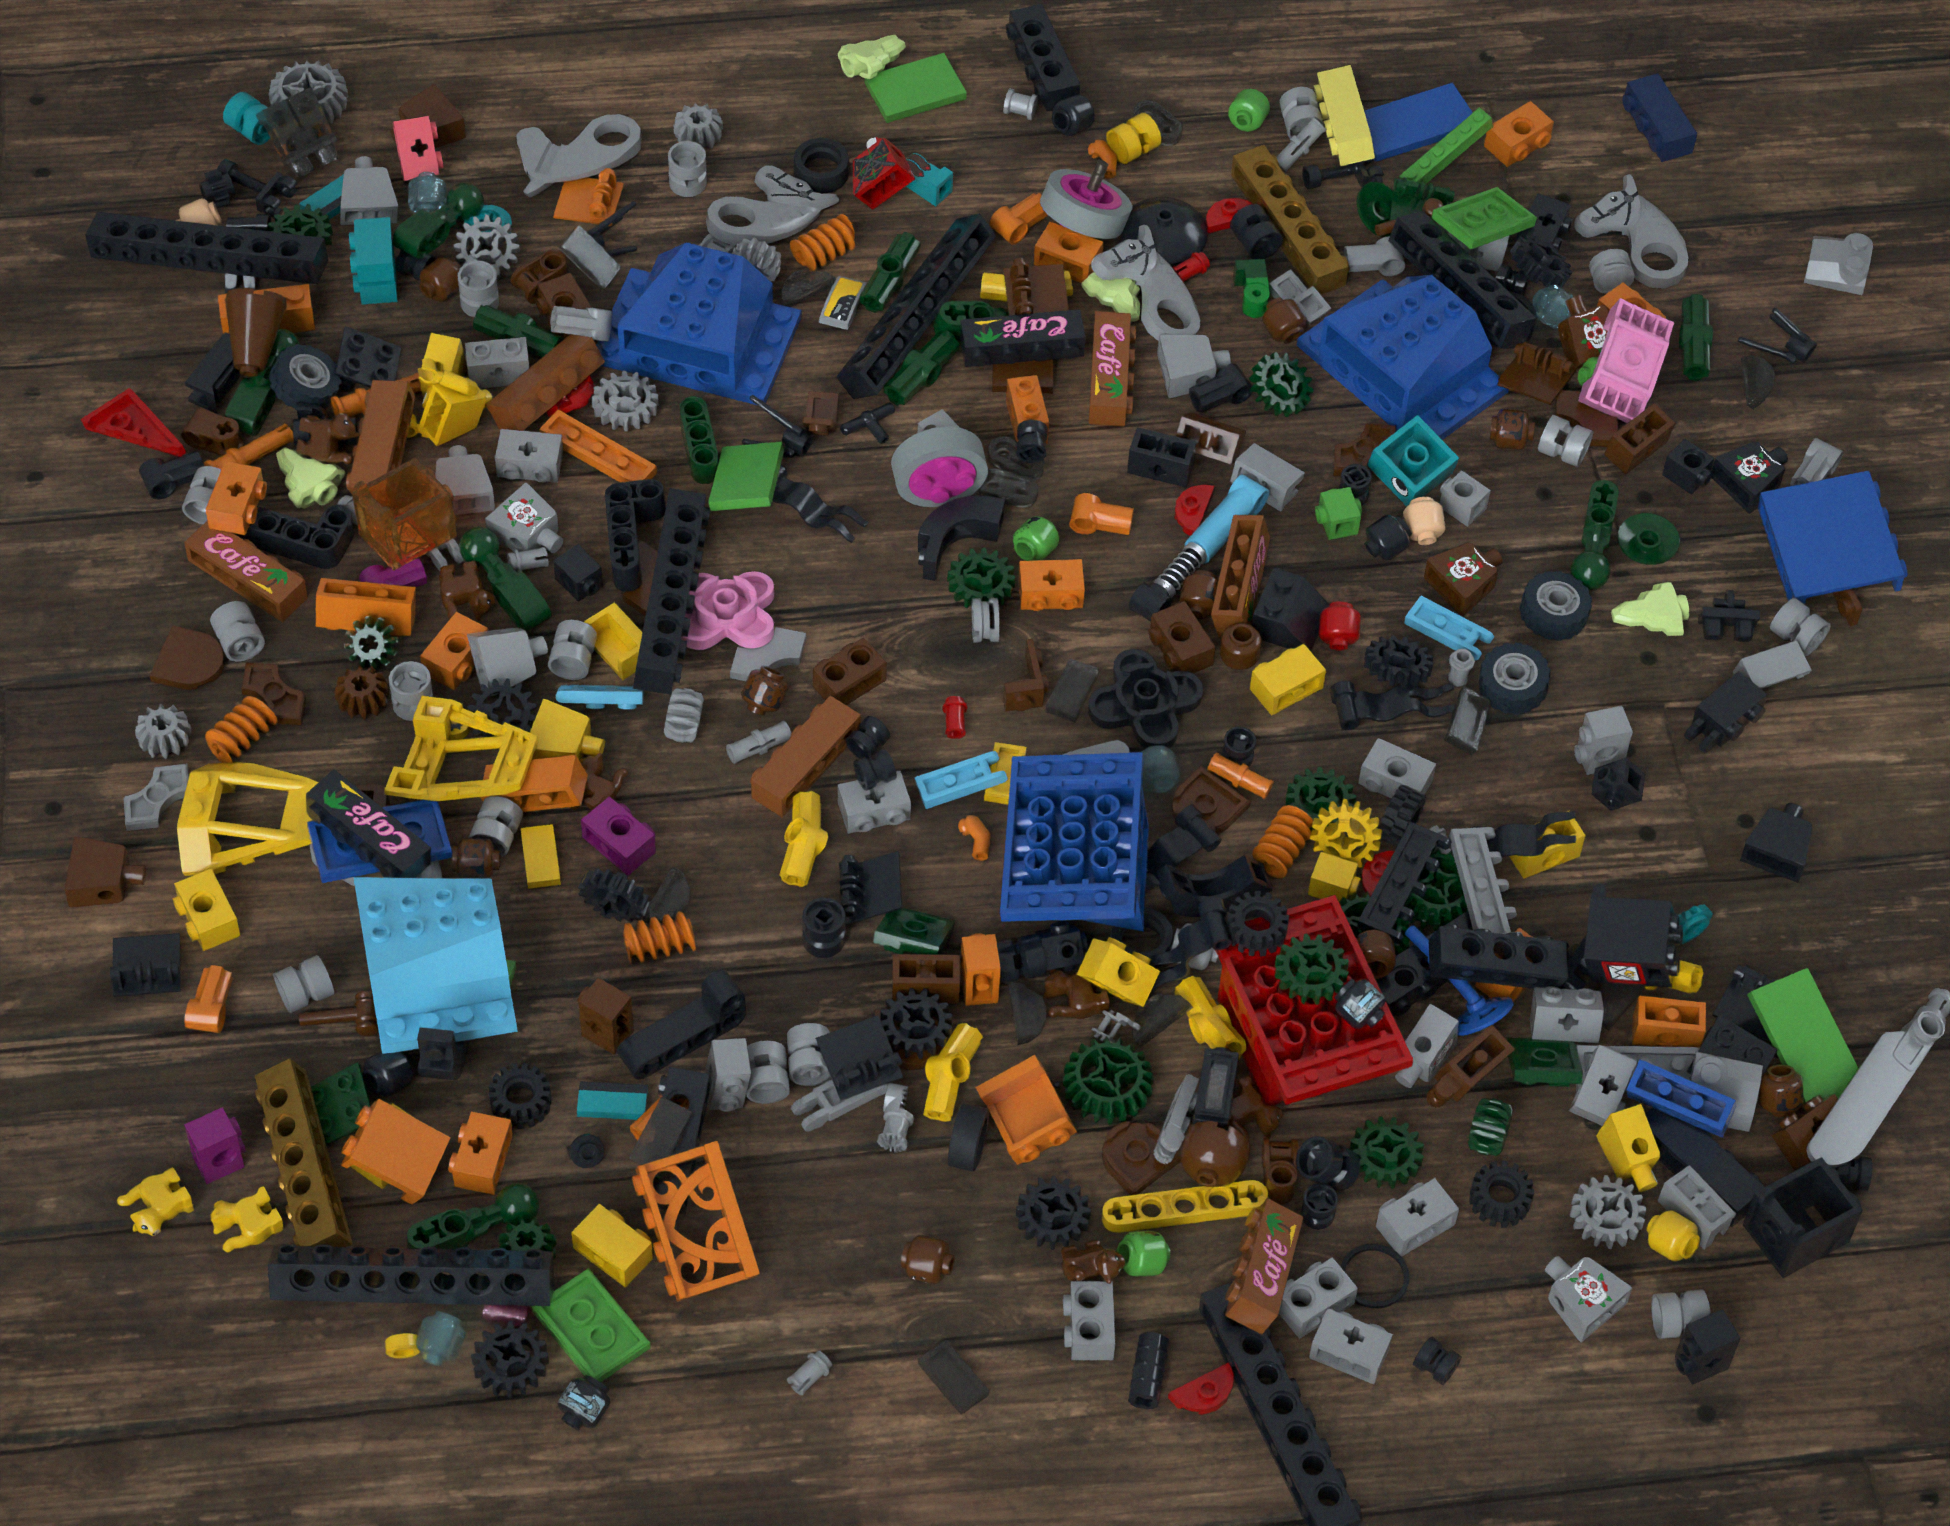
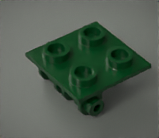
M1405 177L1403 180L1395 178L1389 221L1395 220L1400 216L1421 212L1424 203L1430 198L1440 200L1444 206L1448 205L1450 202H1453L1455 191H1451L1450 187H1434L1433 183L1425 185L1424 181L1419 183L1409 181ZM1439 225L1447 233V230Z
M358 1062L311 1086L326 1146L358 1130L359 1125L355 1124V1121L365 1105L371 1106Z

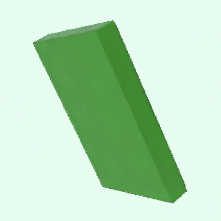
M945 53L878 72L877 76L872 79L865 78V85L886 123L965 100L967 96L965 88Z
M1498 187L1434 209L1432 214L1434 221L1470 249L1534 227L1537 220L1535 215Z
M771 442L723 447L708 501L710 511L771 506L784 454L783 443Z
M589 1268L553 1292L551 1306H532V1312L584 1376H591L599 1382H602L651 1348L648 1339Z

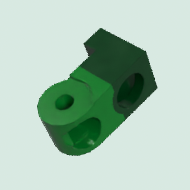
M1265 259L1235 260L1233 280L1234 286H1243L1242 311L1248 317L1260 318L1267 310L1266 305L1270 295Z

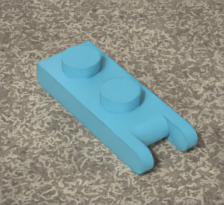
M1423 596L1419 597L1405 616L1404 624L1455 651L1467 649L1473 655L1474 660H1478L1482 655L1481 651L1473 646L1475 642L1479 639L1485 643H1491L1494 638L1493 633Z
M561 685L556 693V700L559 703L586 704V708L590 709L604 708L605 704H618L620 709H635L637 704H643L644 690L633 689V686Z
M991 751L914 777L925 808L928 809L1006 782L1008 777L1005 771L992 773L989 765L999 761L997 752Z

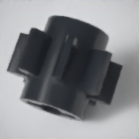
M218 169L204 173L206 179L199 183L203 199L207 200L208 203L214 202L216 208L229 205L230 196L235 195L234 186L229 174L221 175Z

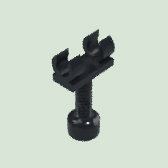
M228 159L222 160L217 168L221 175L228 173L232 183L236 182L259 193L255 198L257 210L270 214L271 217L279 214L282 210L278 207L281 201L275 197L278 192L287 198H292L298 191V189L294 188L297 182L290 176H283L280 172H277L266 184L238 171V164Z
M1373 159L1325 169H1319L1314 164L1304 166L1302 169L1303 182L1307 189L1320 187L1323 180L1353 174L1360 187L1369 182L1383 183L1381 176H1384L1381 167L1377 165L1371 166L1368 169L1365 168V165L1370 164Z

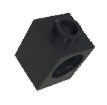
M1684 439L1667 456L1662 476L1692 495L1700 486L1705 487L1712 479L1714 472L1711 469L1714 457Z
M579 544L553 560L555 580L578 602L587 596L594 595L603 586L602 567Z

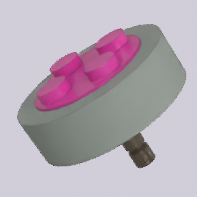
M1103 160L1097 161L1092 174L1070 169H1060L1052 172L1040 198L1043 210L1060 225L1077 233L1100 239H1112L1122 234L1132 210V203L1120 189L1103 180L1109 166Z
M935 425L926 426L924 431L909 437L895 450L891 461L896 487L900 496L909 503L923 507H938L951 500L971 496L984 484L988 475V467L980 439L974 433L958 427L936 428Z

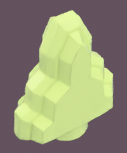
M890 35L875 41H863L857 44L841 46L838 58L843 72L848 77L852 78L859 75L863 78L872 79L877 76L878 72L884 70L886 64L895 61L906 46L905 42L898 39L896 35Z
M1093 272L1082 282L1081 286L1090 297H1096L1102 305L1111 306L1116 313H1131V322L1140 320V302L1137 298L1140 287L1135 284V280L1130 278L1103 280Z
M286 447L276 453L280 470L286 475L285 485L290 490L288 493L289 499L297 508L302 507L305 509L316 502L322 506L334 499L338 491L337 486L340 485L346 475L345 470L335 463L327 464L313 458L308 459L306 456L298 454L296 450Z
M1664 582L1653 585L1650 591L1641 592L1637 600L1625 601L1613 608L1611 615L1615 623L1630 627L1644 626L1649 631H1663L1667 636H1681L1684 634L1683 620H1688L1689 604L1685 595H1676L1671 582Z

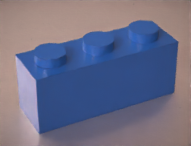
M1641 1059L1626 1089L1629 1098L1722 1138L1736 1109V1100Z

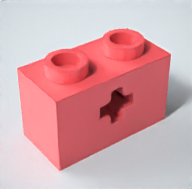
M429 116L394 121L392 124L403 181L440 175L439 169L444 167L441 151H435L433 140L438 139L435 121L430 122ZM415 140H419L421 145L426 144L427 150L422 152L421 157H418L417 152L411 151V147L416 143Z

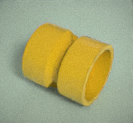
M1140 113L1129 119L1126 124L1121 123L1108 130L1106 140L1107 144L1117 154V161L1127 164L1140 157L1141 153H1148L1159 147L1161 144V134L1155 121L1148 114Z

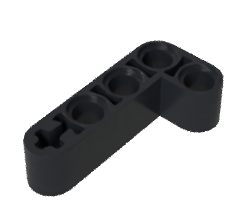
M654 479L615 483L605 490L612 574L615 587L621 591H633L639 588L642 583L637 523L655 521L665 515L664 487L662 483Z
M344 505L328 507L318 524L257 506L255 523L249 525L246 535H235L243 540L251 541L257 549L321 569H331L340 563L354 537L351 511Z
M717 970L703 981L701 987L702 997L633 1034L618 1046L616 1051L618 1056L635 1079H644L734 1029L744 1020L746 1015L745 995L726 970Z

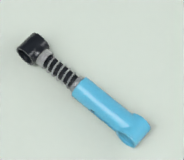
M1243 474L1240 475L1233 482L1228 495L1186 540L1183 552H1180L1178 557L1174 558L1173 563H1170L1168 568L1164 569L1163 574H1160L1153 583L1147 584L1144 582L1135 590L1129 602V609L1151 622L1152 614L1171 607L1172 597L1176 594L1175 590L1181 588L1180 584L1183 585L1184 579L1190 573L1193 574L1195 568H1200L1201 564L1208 563L1228 541L1233 515H1257L1267 502L1270 493L1269 489Z

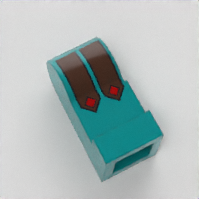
M917 153L911 154L906 159L915 176V180L906 186L935 207L952 193L953 172L946 167L940 170L931 163L929 164L924 157Z

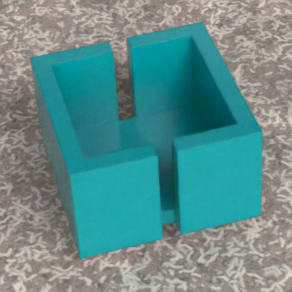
M390 217L355 219L354 232H349L350 250H355L350 255L351 273H357V275H353L354 293L360 292L361 305L398 302L395 253L392 244Z

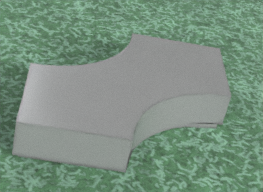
M776 627L774 636L768 644L759 648L737 647L730 670V678L746 681L749 673L754 669H760L761 666L776 669L785 665H799L806 643V633Z
M188 764L155 767L153 777L144 789L124 797L125 826L127 831L160 827V819L164 811L175 801L184 798L189 779Z

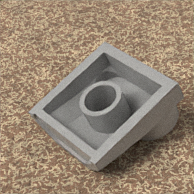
M1860 233L1850 234L1845 239L1813 236L1804 283L1862 295L1873 250L1871 239Z
M1695 1051L1690 1081L1736 1100V1109L1727 1128L1749 1132L1759 1093L1763 1065Z

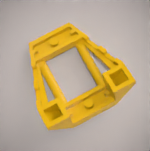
M421 696L413 716L416 737L404 767H393L384 792L385 795L446 801L504 795L520 790L538 744V736L506 722L501 725L489 720L487 714L478 710L475 713L463 708L462 703L455 700ZM451 721L495 736L449 740ZM499 749L489 779L435 784L447 753Z
M212 763L191 771L177 823L181 867L184 876L196 875L211 868L214 874L225 872L227 866L239 862L242 865L255 862V857L274 852L275 855L310 845L311 840L307 822L313 820L306 811V793L319 782L254 763ZM236 785L287 791L288 796L280 829L215 821L221 793H235ZM213 834L265 841L221 852V845Z

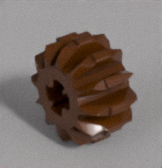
M360 665L357 671L354 672L346 669L345 676L338 677L337 687L334 690L335 700H337L341 712L348 711L351 719L360 714L365 721L367 714L371 713L378 716L379 708H386L387 698L390 694L389 686L383 673H376L373 666L366 671Z

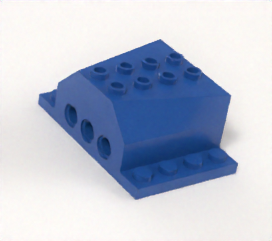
M686 242L658 255L651 272L635 268L630 269L612 309L613 315L609 341L598 340L596 346L605 361L601 366L632 374L638 372L640 376L757 405L750 400V396L755 395L761 401L767 402L802 318V310L773 303V283L745 257Z
M1433 275L1406 277L1393 287L1382 279L1333 314L1324 317L1323 321L1297 339V347L1387 424L1396 425V431L1418 415L1443 440L1509 392V389L1498 386L1500 376L1489 368L1492 346L1475 310Z
M1142 752L1012 756L1000 905L1001 922L1082 920L1144 931L1149 824L1142 787L1144 766Z

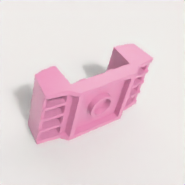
M1620 298L1608 313L1603 329L1608 332L1592 377L1583 383L1578 401L1605 414L1617 417V419L1629 423L1642 413L1655 387L1669 346V338L1674 322Z

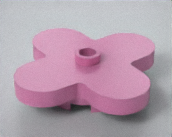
M752 571L739 576L733 575V580H719V576L699 573L696 592L690 591L689 595L695 596L692 614L685 615L686 618H691L688 637L682 636L681 640L687 641L686 647L695 650L708 649L722 639L729 638L739 646L759 648L772 640L774 636L773 619L763 610L774 599V583L768 575Z

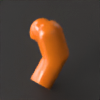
M1095 140V143L1089 144V155H1092V158L1095 159L1100 157L1109 164L1104 178H1114L1116 176L1117 154L1104 140Z
M968 815L966 818H962L958 823L959 831L963 832L965 836L971 835L974 839L972 857L979 861L987 860L991 839L989 830L977 816Z

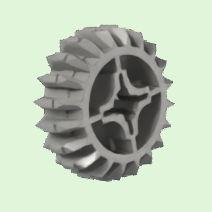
M306 60L305 64L300 65L295 61L292 68L284 66L283 72H276L275 79L271 80L268 93L271 109L278 114L279 121L289 122L291 126L295 124L296 127L294 119L312 110L315 111L321 127H323L324 123L333 124L334 118H341V113L343 110H346L348 101V89L344 77L341 76L338 69H332L329 63L322 66L319 60L314 64H310ZM311 121V122H309V123H307V124H305V125H306V126H309V125L312 126V124H313L314 122Z

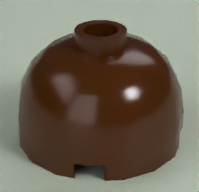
M1214 1121L1197 1122L1189 1126L1181 1145V1163L1186 1174L1197 1183L1206 1187H1223L1236 1181L1243 1173L1249 1159L1250 1144L1246 1137L1237 1129L1229 1126L1228 1131L1217 1128L1218 1122Z

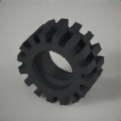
M1400 785L1395 791L1394 797L1392 796L1389 806L1386 807V812L1382 816L1381 824L1378 829H1382L1381 840L1397 847L1409 823H1418L1419 816L1424 809L1426 796Z
M1255 891L1254 897H1251L1250 893L1246 892L1243 894V900L1238 896L1234 901V905L1231 904L1229 908L1227 927L1232 945L1235 946L1239 943L1238 951L1242 953L1246 948L1249 949V956H1254L1255 951H1259L1260 956H1266L1267 949L1272 954L1276 952L1277 946L1281 947L1283 945L1284 939H1286L1289 922L1287 908L1285 905L1281 906V900L1278 897L1272 901V894L1266 892L1265 897H1260L1261 891ZM1254 916L1262 917L1269 921L1270 927L1263 931L1252 930L1245 925V920Z
M517 1063L511 1064L512 1070L510 1071L507 1070L506 1066L501 1068V1076L495 1073L493 1083L490 1082L489 1099L493 1116L496 1115V1117L510 1119L512 1126L513 1123H517V1129H523V1123L527 1122L529 1128L534 1127V1119L541 1123L544 1120V1113L548 1115L551 1105L550 1083L547 1081L546 1074L544 1072L540 1074V1070L536 1066L530 1071L528 1063H523L522 1069L517 1068ZM526 1088L532 1091L533 1098L524 1104H514L509 1102L507 1095L514 1089Z
M1502 1160L1501 1167H1498L1497 1161L1490 1162L1489 1168L1485 1164L1481 1167L1480 1173L1477 1172L1474 1176L1469 1202L1470 1205L1473 1204L1472 1211L1474 1214L1480 1212L1479 1220L1484 1223L1487 1218L1491 1219L1489 1226L1495 1227L1496 1221L1501 1222V1228H1507L1509 1221L1512 1226L1518 1224L1519 1218L1523 1221L1527 1212H1529L1534 1195V1189H1532L1533 1181L1532 1179L1527 1180L1528 1173L1525 1169L1519 1173V1165L1515 1163L1512 1168L1507 1167L1508 1161ZM1493 1186L1507 1187L1514 1193L1515 1198L1508 1203L1495 1201L1490 1197L1489 1189Z

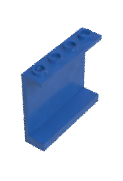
M1869 471L1760 493L1758 511L1788 601L1792 598H1797L1805 604L1806 598L1887 581L1892 582L1895 592L1901 591L1903 580L1907 577V567L1903 559L1899 560L1897 537L1895 533H1890L1888 528V511L1886 507H1881L1879 501L1880 488L1877 481H1872Z

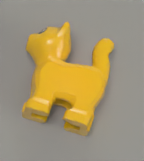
M173 1167L162 1174L152 1175L143 1179L140 1184L132 1188L127 1194L118 1197L117 1203L120 1206H130L138 1199H142L148 1207L130 1215V1218L134 1221V1232L138 1231L141 1234L156 1236L161 1232V1226L164 1221L173 1219L179 1213L194 1211L191 1196L185 1186L180 1187L178 1183L180 1178Z
M264 1186L260 1187L256 1194L244 1197L236 1203L220 1200L214 1204V1209L210 1214L214 1226L213 1233L219 1234L231 1228L234 1224H238L241 1231L240 1236L231 1237L225 1241L222 1246L225 1252L229 1253L236 1248L258 1245L272 1234L283 1230L282 1218L276 1208L272 1210L269 1203L271 1200Z

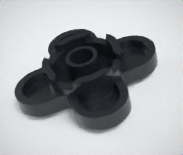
M1125 650L1114 661L1113 677L1116 684L1101 687L1092 693L1089 698L1088 714L1092 722L1102 728L1115 729L1131 726L1138 743L1148 750H1166L1176 742L1178 737L1179 725L1175 715L1191 712L1200 705L1203 685L1200 679L1190 672H1169L1167 670V673L1158 669L1154 658L1143 650Z

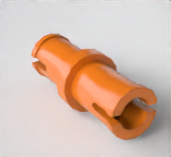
M1217 752L1212 757L1207 768L1209 772H1213L1231 781L1233 787L1237 789L1242 787L1262 797V799H1266L1274 783L1272 780L1249 770L1248 765L1244 763L1239 765Z

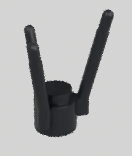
M635 201L624 206L593 229L574 238L577 250L583 259L592 257L594 262L605 257L637 251V246L606 251L601 250V248L605 247L601 234L623 219V215L636 206Z
M1773 308L1772 312L1774 314H1770L1769 317L1791 336L1785 345L1789 349L1788 352L1743 337L1738 338L1740 343L1785 358L1792 364L1797 359L1805 363L1817 346V343L1810 339V336L1802 332L1777 308Z
M751 395L750 400L787 428L782 437V442L785 443L784 455L793 458L795 453L804 456L813 442L814 435L794 425L755 395ZM749 439L742 440L744 445L764 443Z

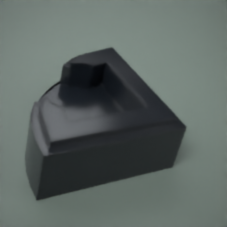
M296 402L298 419L307 417V415L317 416L318 418H330L327 411L316 404Z

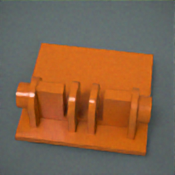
M605 168L601 171L599 179L586 177L574 181H565L553 218L600 224L616 213L624 183L617 182L615 172L610 168Z

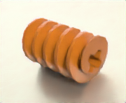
M839 214L836 218L828 220L826 224H820L817 229H811L807 234L800 235L798 240H791L790 250L799 264L806 266L808 270L814 272L817 269L816 263L820 266H825L827 263L826 258L834 261L836 253L840 256L845 255V247L851 251L855 249L853 225L847 216Z
M246 696L242 700V704L236 705L232 710L233 712L227 713L222 721H218L215 724L214 729H209L206 732L205 739L208 747L220 762L233 763L229 754L235 758H240L242 753L238 746L249 750L251 744L247 738L257 742L260 739L257 730L266 734L269 731L266 721L271 725L277 724L278 721L274 712L259 699Z
M1287 805L1281 807L1277 812V816L1271 821V825L1266 829L1265 835L1260 838L1259 844L1253 849V859L1264 864L1268 875L1275 878H1284L1287 875V869L1293 865V859L1299 856V850L1303 849L1305 841L1310 839V828L1312 827L1313 819L1306 812L1295 806Z
M681 911L676 913L675 922L669 914H665L662 925L656 917L650 919L649 928L643 920H638L636 931L630 923H625L624 943L630 964H632L633 955H636L639 961L644 963L646 952H649L652 958L657 960L658 949H662L666 957H670L672 946L676 947L679 954H683L685 943H688L692 951H696L695 937L690 919H687Z

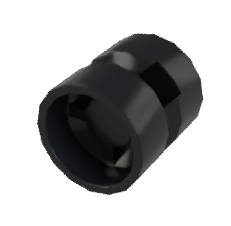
M1259 204L1245 206L1230 221L1231 230L1238 240L1242 242L1244 249L1251 259H1266L1273 255L1283 243L1281 233Z
M821 897L812 900L804 908L802 916V942L809 954L817 958H829L841 952L844 947L845 911L838 901Z
M1037 933L1018 937L1016 943L1011 939L996 941L1001 968L1000 984L1018 981L1020 975H1024L1026 979L1046 975L1044 950ZM1013 955H1017L1018 964H1014Z
M1320 1136L1311 1137L1301 1145L1297 1153L1296 1165L1299 1173L1315 1183L1327 1184L1335 1191H1343L1352 1186L1358 1178L1360 1160L1353 1150L1336 1144L1329 1139Z

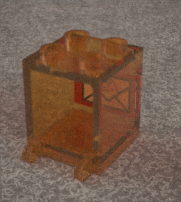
M416 458L367 484L364 481L356 483L352 496L359 535L393 571L457 536L455 528L457 518L452 507V501L454 500L452 491L446 484L442 485L436 479L430 467H424Z

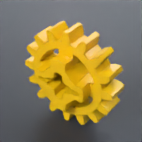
M1343 799L1342 806L1340 807L1334 801L1330 802L1329 811L1321 808L1318 814L1319 818H1314L1312 827L1314 830L1311 832L1310 839L1316 841L1313 847L1314 852L1322 850L1324 853L1358 863V867L1361 868L1364 862L1363 858L1372 861L1374 857L1373 851H1378L1381 842L1378 839H1381L1382 829L1376 828L1379 824V818L1370 819L1372 809L1369 807L1364 811L1360 810L1359 801H1356L1353 807L1349 806L1347 799ZM1339 818L1335 823H1330L1332 820ZM1357 846H1363L1362 848L1354 851V849Z

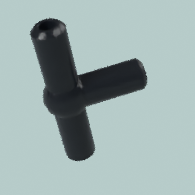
M888 402L871 411H863L860 416L841 424L840 430L843 435L847 436L861 428L867 427L876 440L883 444L887 442L889 435L878 423V420L893 414L895 407L892 403Z

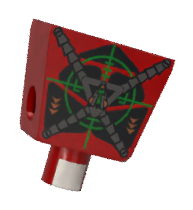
M878 137L869 139L866 143L867 149L853 160L854 196L872 210L915 180V176L901 150L886 138Z

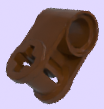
M548 250L526 265L517 268L512 274L510 282L515 288L521 289L529 303L536 304L535 299L539 298V284L568 274L566 256L559 250Z
M202 408L195 410L181 432L183 441L189 446L221 456L225 455L226 450L235 447L238 449L244 446L243 439L238 435L240 430L236 420Z
M1263 1138L1262 1168L1264 1172V1186H1266L1268 1191V1199L1280 1205L1286 1204L1292 1200L1298 1175L1296 1165L1298 1139H1291L1290 1142H1281ZM1275 1181H1282L1286 1184H1278Z

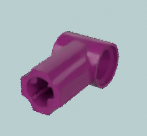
M417 557L388 568H384L382 565H373L363 570L359 575L360 582L409 587L427 584V576L423 565Z

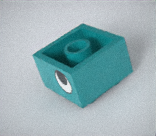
M1417 415L1373 450L1367 466L1407 507L1411 500L1424 497L1453 474L1459 457Z

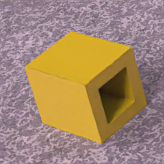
M1320 852L1310 879L1308 895L1319 899L1336 895L1339 902L1342 897L1348 899L1349 895H1353L1354 892L1357 894L1361 878L1356 877L1358 863Z

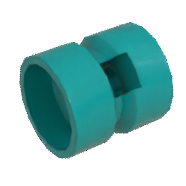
M247 92L235 94L223 111L224 123L256 145H262L271 139L269 131L277 128L279 125L278 114L264 104H261Z

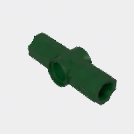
M907 232L897 234L887 252L878 258L877 268L859 298L860 303L865 306L866 310L874 313L883 311L893 293L902 287L903 277L921 246L914 235Z
M1692 294L1687 298H1683L1679 349L1682 350L1683 375H1686L1689 380L1699 381L1709 376L1713 326L1709 325V300L1705 299L1703 295Z
M481 305L473 321V329L499 340L526 337L527 351L541 358L564 340V337L538 327L536 322L526 314L517 313L515 316H511L488 305Z
M947 330L939 331L920 351L918 349L910 351L902 364V368L884 385V393L888 396L890 402L897 406L900 404L905 405L924 385L930 387L935 383L942 367L959 351L960 343L955 339L954 334Z

